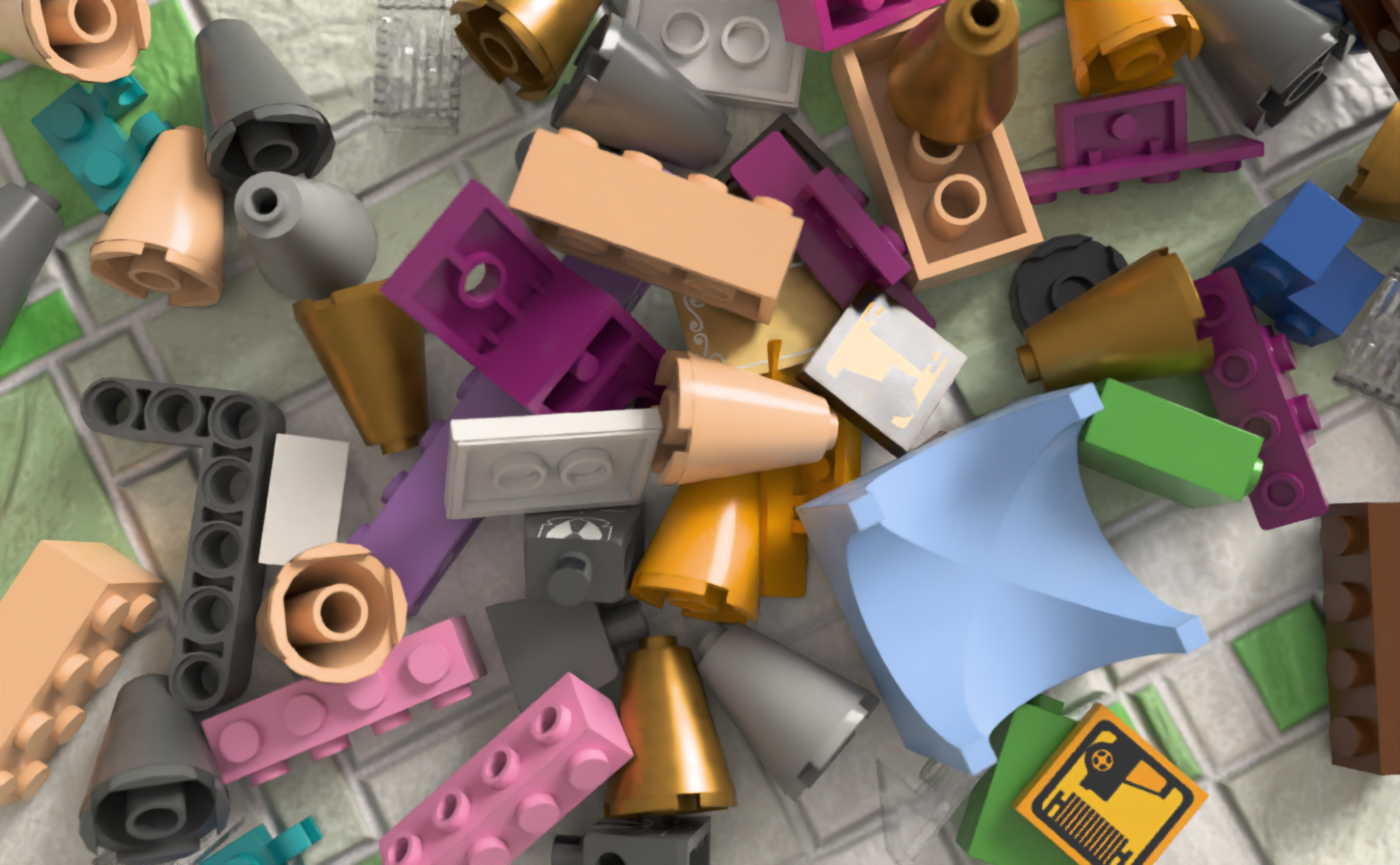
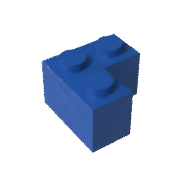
M1310 180L1305 181L1255 214L1210 271L1213 274L1228 267L1237 268L1252 306H1256L1275 321L1274 326L1280 334L1285 333L1290 341L1301 345H1308L1310 348L1340 337L1385 278L1384 275L1345 247L1364 220Z

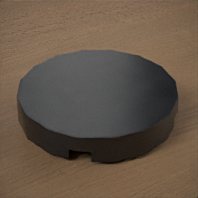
M1081 234L1053 237L1037 247L1023 260L1014 272L1009 292L1012 320L1022 336L1023 331L1127 267L1128 263L1123 255L1110 245L1106 247L1100 242L1093 241V237Z

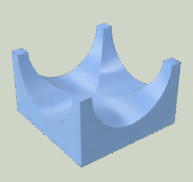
M1093 383L1014 400L905 454L899 459L896 458L795 508L905 748L972 776L998 762L988 742V737L993 729L1008 714L1038 694L1073 677L1106 665L1155 654H1188L1210 642L1198 615L1188 614L1168 605L1135 578L1106 540L1091 511L1080 478L1077 450L1079 434L1085 420L1090 415L1104 409Z

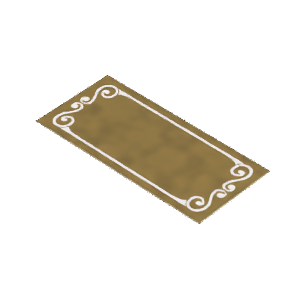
M794 254L769 325L671 291L689 352L757 375L769 372L767 351L769 340H782L777 370L804 364L842 312V309L796 254Z

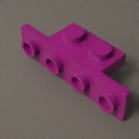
M1174 82L1053 103L1057 165L1022 171L1020 174L1031 205H1041L1056 201L1057 192L1080 188V193L1105 194L1118 190L1119 181L1141 178L1143 183L1159 184L1180 179V171L1202 167V171L1207 173L1235 171L1242 167V160L1264 156V142L1240 134L1188 142L1186 85Z
M773 131L732 165L729 171L730 176L752 202L756 196L778 200L793 210L792 216L804 220L795 254L842 311L857 289L869 279L930 328L934 329L936 327L935 319L901 280L912 269L903 258L908 253L906 246L889 226L881 224L878 227L864 211L862 206L866 204L865 197L848 176L841 173L836 177L828 166L815 176L778 131Z
M1228 267L1192 281L1206 316L1197 319L1198 332L1196 337L1198 341L1211 337L1214 348V365L1211 370L1202 374L1219 420L1264 438L1257 457L1263 463L1261 476L1253 491L1248 495L1260 528L1271 530L1324 515L1329 510V505L1307 450L1316 443L1313 432L1321 430V423L1309 394L1305 393L1298 396L1289 371L1298 369V364L1288 337L1285 333L1275 335L1272 325H1259L1237 268Z

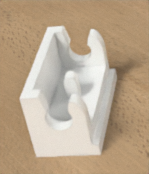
M277 433L258 563L285 566L303 551L320 545L337 543L348 457L351 447L350 442Z

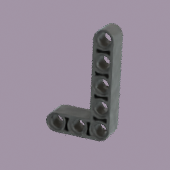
M116 377L101 378L93 382L85 390L80 402L81 416L85 424L94 432L131 441L203 449L169 672V691L174 699L191 711H204L230 704L243 695L251 678L257 636L255 620L261 606L267 564L258 563L276 435L277 433L286 434V419L281 409L274 403L242 391ZM128 396L131 402L129 415L123 422L118 423L116 418L117 406L123 398ZM191 402L194 407L193 421L187 429L180 431L177 425L179 410L185 404ZM254 408L258 416L257 427L249 437L242 439L238 431L240 417L246 411ZM244 471L248 478V490L240 501L235 502L229 493V485L236 473ZM232 534L236 537L239 544V553L233 564L227 566L220 556V546L225 537ZM219 597L226 602L229 608V620L223 630H219L211 620L212 605ZM207 663H211L217 669L220 676V684L215 694H210L202 684L201 674Z

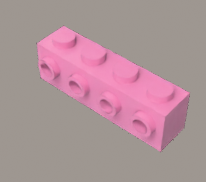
M465 615L446 619L401 638L399 645H395L383 663L385 664L374 674L342 684H324L305 678L201 721L224 783L228 784L248 776L251 786L255 787L290 772L287 759L309 750L314 762L352 746L347 733L370 724L374 735L377 736L412 721L408 708L432 699L435 709L439 710L472 696L473 693L469 682L488 673Z
M570 672L566 673L378 841L382 865H509L634 756L612 700Z

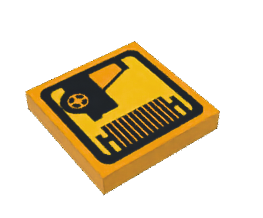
M1095 702L1010 805L1079 865H1153L1210 795L1105 705Z

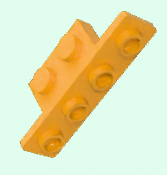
M769 340L767 343L769 372L761 374V376L811 392L795 379L804 364L777 370L782 340ZM830 406L829 410L835 411L837 415L838 434L834 447L831 450H826L819 462L759 471L760 596L803 598L805 596L808 535L795 508L860 477L862 431Z

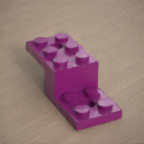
M473 178L470 179L379 289L381 293L534 415L625 410L635 399L636 403L633 409H650L651 405H660L662 394L666 390V386L654 385L660 361L666 350L614 297L565 266L487 187ZM485 264L486 270L481 282L475 288L465 291V283L469 273L475 267Z

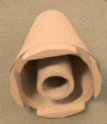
M0 0V52L76 81L107 83L129 75L136 67L132 66V64L138 57L140 50H147L151 38L150 10L146 0Z
M182 125L159 134L93 243L88 260L92 261L90 271L95 277L110 287L144 300L147 299L149 289L170 294L168 305L177 307H206L219 301L221 291L225 285L224 189L219 179L216 177L212 178L206 166L202 129Z
M668 349L662 356L654 385L666 386V390L662 394L660 405H651V408H658L663 426L651 466L652 473L661 474L656 481L659 485L674 486L815 463L822 459L826 450H831L834 447L838 434V419L835 411L829 410L828 403L823 396L686 350Z
M333 542L310 548L295 556L277 575L256 615L255 629L258 639L267 650L290 669L315 682L342 684L374 674L383 665L382 663L388 657L393 647L399 645L405 632L407 602L400 579L390 567L386 568L378 559L372 556L371 553L373 552L361 545Z

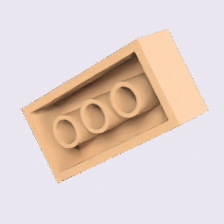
M939 7L920 12L835 48L830 65V70L882 222L900 237L907 248L908 253L903 258L912 269L902 277V281L913 294L1025 260L1044 242L1002 122L990 135L970 144L940 146L927 141L928 137L918 133L910 127L908 130L897 119L887 98L886 73L894 49L911 29Z
M537 128L508 207L547 248L766 325L770 324L791 266L804 220L792 216L793 210L788 205L763 196H756L753 202L727 194L728 188L723 183L706 175L692 173L689 174L688 179L662 171L663 166L660 162L639 152L625 151L622 157L597 148L598 143L593 138L573 129L560 128L558 134Z
M41 540L0 601V808L30 799L44 785L51 772V768L47 764L59 745L68 742L82 727L87 717V711L83 710L95 690L106 685L119 670L123 661V656L119 653L132 633L142 630L157 611L159 602L155 598L166 582L106 543Z

